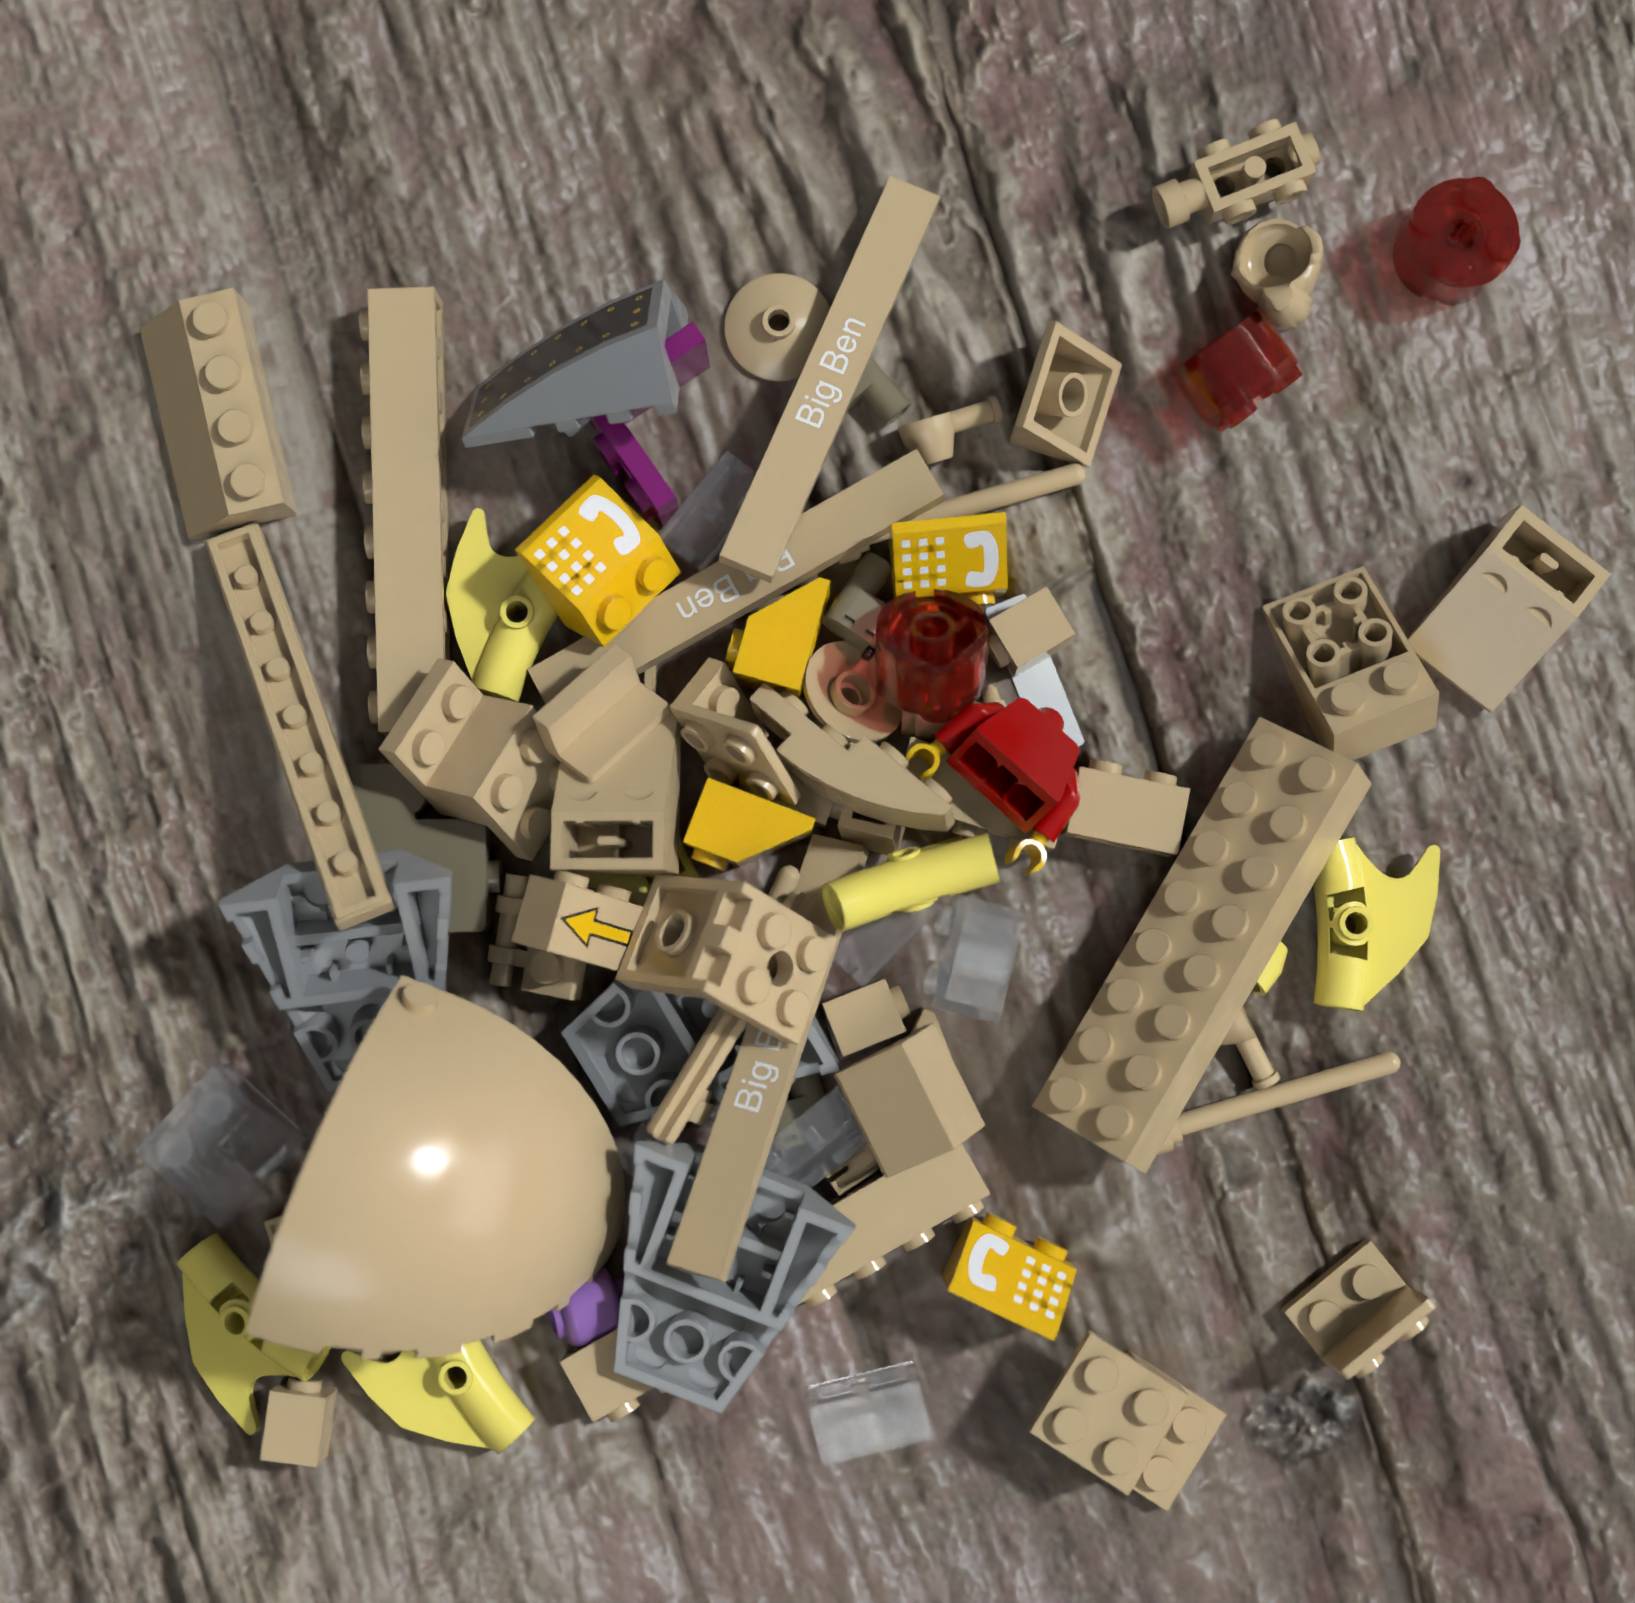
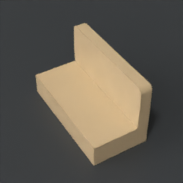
M615 643L533 716L545 749L585 781L594 783L671 713L667 701L639 681L631 654Z

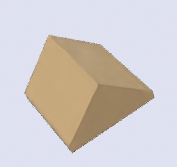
M1048 321L1008 443L1063 461L1090 467L1122 363L1059 322Z
M934 1023L834 1074L885 1178L894 1176L954 1150L985 1126Z

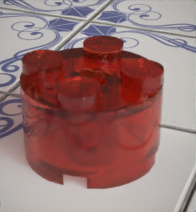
M1477 176L1443 181L1426 191L1400 224L1392 254L1396 272L1402 283L1412 293L1421 298L1425 296L1432 300L1440 301L1439 304L1458 305L1468 302L1483 293L1507 269L1517 254L1521 244L1518 219L1510 202L1495 188L1490 180ZM1448 236H1449L1452 240H1457L1458 242L1452 244V243L1449 241Z
M1261 307L1243 318L1244 321L1234 329H1227L1184 362L1181 368L1169 375L1208 429L1215 427L1219 433L1228 427L1232 429L1258 409L1252 401L1253 399L1260 396L1264 400L1273 393L1276 395L1303 375L1296 366L1300 360Z
M934 589V597L916 598V591L899 595L889 601L877 616L875 633V689L877 694L904 711L919 714L923 720L929 723L946 722L952 717L954 712L960 711L966 705L974 703L983 693L987 683L989 629L985 623L986 615L982 608L962 594Z

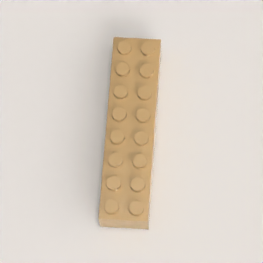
M1258 718L1032 1107L1146 1174L1372 783L1357 762L1264 718Z

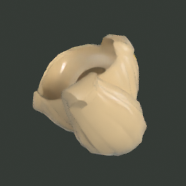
M1271 219L1259 222L1248 229L1240 240L1235 251L1233 269L1230 275L1238 282L1245 295L1251 301L1258 304V317L1265 326L1273 330L1285 332L1294 330L1298 325L1305 322L1311 313L1313 298L1310 293L1313 291L1322 269V258L1324 255L1322 238L1315 229L1309 226L1299 227L1288 220Z

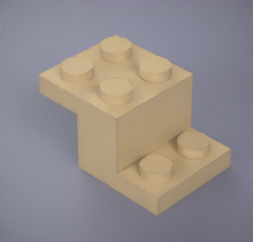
M438 658L378 750L440 814L488 826L516 857L533 861L551 831V811L560 760L549 753L544 747L533 719L537 711L529 704L483 695L454 661Z
M1088 1330L1033 1418L1028 1430L1037 1438L1126 1495H1129L1133 1489L1168 1512L1227 1414L1130 1350L1124 1353Z

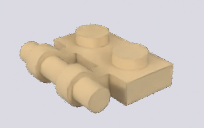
M506 873L503 894H497L495 911L500 913L495 944H489L487 961L492 962L489 984L511 987L514 966L524 968L521 990L566 1000H581L586 963L532 947H528V949L517 947L518 943L511 942L526 891L528 876ZM587 887L588 890L596 892L597 888Z

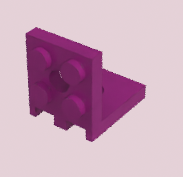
M693 321L665 340V349L680 388L710 368L706 340ZM651 407L634 409L635 416L633 420ZM606 414L589 418L590 424L597 433L592 439L598 447V453L615 477L623 472L626 474L629 481L624 485L630 493L628 496L645 521L649 522L656 517L665 530L681 519L682 515L675 494L626 426L631 421L610 424Z

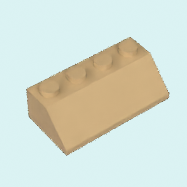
M234 288L177 301L140 327V333L188 539L195 540L232 531L255 521L261 524L298 515L249 305Z

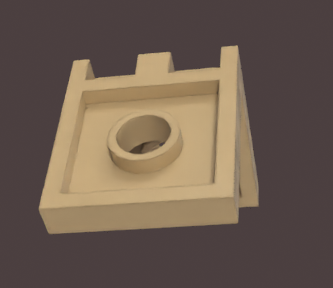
M656 875L615 980L633 989L705 998L783 1043L799 1045L838 938L746 882ZM682 929H683V932H682L680 938L676 941V939H677L679 933H680V932L682 931ZM774 954L777 958L778 970L775 978L771 981L770 975L767 972V965L769 959Z

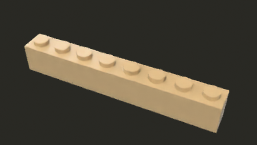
M435 287L367 289L368 307H360L359 310L361 338L363 341H369V361H362L360 367L362 392L364 395H370V416L362 417V440L364 448L371 449L372 470H367L363 473L364 499L366 504H373V525H366L364 531L366 556L368 559H374V580H367L366 606L369 614L375 613L376 635H369L367 639V659L369 668L377 669V690L369 692L368 711L371 724H378V732L385 736L389 734L437 659L452 661L451 615L446 598L450 566L443 301Z
M963 1144L952 1151L889 1178H885L881 1171L850 1189L842 1198L838 1196L829 1201L833 1207L850 1219L856 1226L800 1303L805 1302L808 1309L817 1306L837 1293L834 1284L852 1273H854L857 1280H861L886 1265V1261L883 1258L885 1254L903 1245L906 1252H909L931 1240L935 1236L932 1227L952 1217L954 1223L957 1224L984 1208L981 1199L990 1195V1192ZM618 1328L584 1347L569 1350L560 1360L562 1368L592 1422L605 1415L608 1416L611 1422L626 1416L641 1405L637 1397L654 1388L614 1372Z

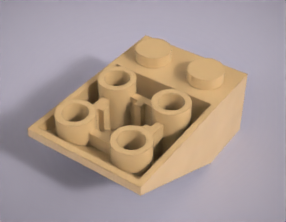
M1520 505L1499 520L1407 639L1419 659L1486 711L1492 713L1578 618L1611 573L1523 505Z
M1364 566L1262 606L1263 614L1306 719L1321 746L1348 759L1356 760L1436 728L1439 691Z
M672 711L594 783H588L560 761L551 811L550 870H562L574 874H679L681 725Z

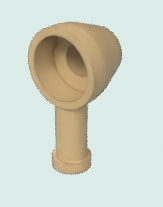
M993 395L985 398L983 402L898 427L901 440L909 453L917 449L926 465L953 457L954 433L987 423H1000L1003 418L1002 410L998 399Z
M1242 1007L1220 1046L1236 1044L1253 1078L1251 1082L1255 1090H1263L1277 1083L1281 1077L1278 1071L1272 1068L1246 1011Z

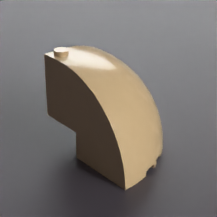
M402 975L357 1050L316 1135L270 1251L251 1311L246 1334L282 1346L318 1354L322 1353L323 1346L361 1350V1359L380 1360L381 1354L393 1353L395 1351H414L416 1359L459 1353L464 1343L479 1341L490 1337L493 1343L511 1338L531 1328L533 1319L545 1314L552 1308L558 1312L569 1304L571 1295L586 1281L591 1283L597 1273L607 1263L619 1240L624 1222L626 1201L624 1173L610 1130L595 1103L559 1060L537 1041L510 1022L465 999L437 989L430 984Z

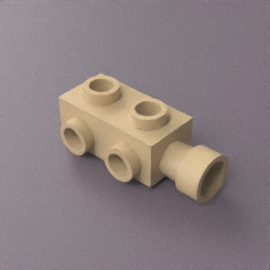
M1272 119L1251 129L1248 132L1250 140L1230 147L1227 139H1221L1206 145L1197 152L1199 160L1193 162L1187 174V180L1179 183L1176 179H1172L1152 188L1153 203L1162 225L1166 229H1170L1189 221L1190 214L1200 210L1207 225L1223 219L1226 225H1232L1249 218L1257 212L1256 206L1275 199L1277 205H1283L1298 199L1307 193V186L1317 173L1315 165L1320 163V152L1315 138L1310 132L1301 135L1296 122L1281 127L1278 119ZM1266 165H1276L1280 169L1281 174L1273 178L1267 176L1265 173ZM1215 185H1227L1231 194L1221 198Z

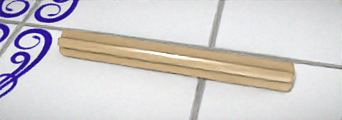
M795 889L790 891L782 904L810 921L817 909V902L813 898ZM774 954L769 959L767 965V972L770 975L771 981L775 978L778 970V962ZM719 1007L647 1125V1131L650 1135L669 1145L676 1141L748 1022Z

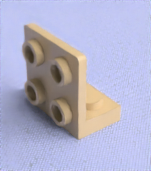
M708 658L669 707L682 726V737L698 751L705 762L704 771L711 779L729 786L735 785L749 790L755 796L771 802L775 799L795 806L802 796L767 740L768 732L761 721L756 718L751 704L726 663Z
M1365 1238L1280 1310L1322 1362L1345 1380H1349L1354 1375L1357 1378H1362L1374 1371L1384 1360L1382 1352L1396 1340L1407 1341L1421 1332L1429 1322L1426 1315L1434 1310L1436 1306L1428 1296L1406 1285L1375 1245Z

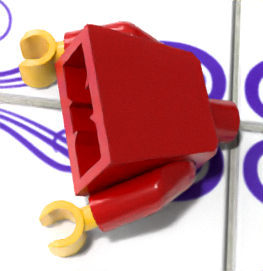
M1019 697L1006 707L999 702L968 704L932 734L935 740L930 745L925 743L916 744L911 747L905 756L908 763L914 758L926 761L929 769L918 778L923 782L926 777H933L939 767L940 757L947 752L950 757L945 762L1023 832L1027 833L1030 829L1034 830L1029 839L1010 846L1004 856V862L1007 865L1017 859L1021 850L1029 854L1030 865L1022 876L1039 871L1045 865L1047 860L1045 844L1048 841L1054 843L1080 804L1078 773L1073 768L1080 752L1078 745L1062 731L1064 729V721L1059 712L1049 707L1037 709L1025 698Z

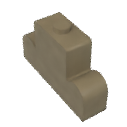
M350 764V780L376 852L402 849L452 870L449 933L489 932L494 924L493 893H501L503 887L502 860L493 859V831L486 825L462 819H423V816L428 814L432 805L393 764Z

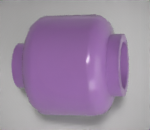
M603 1267L591 1283L586 1281L571 1295L567 1306L558 1312L553 1308L549 1310L547 1315L556 1339L565 1338L572 1347L581 1348L617 1329L624 1278L614 1280L611 1273Z

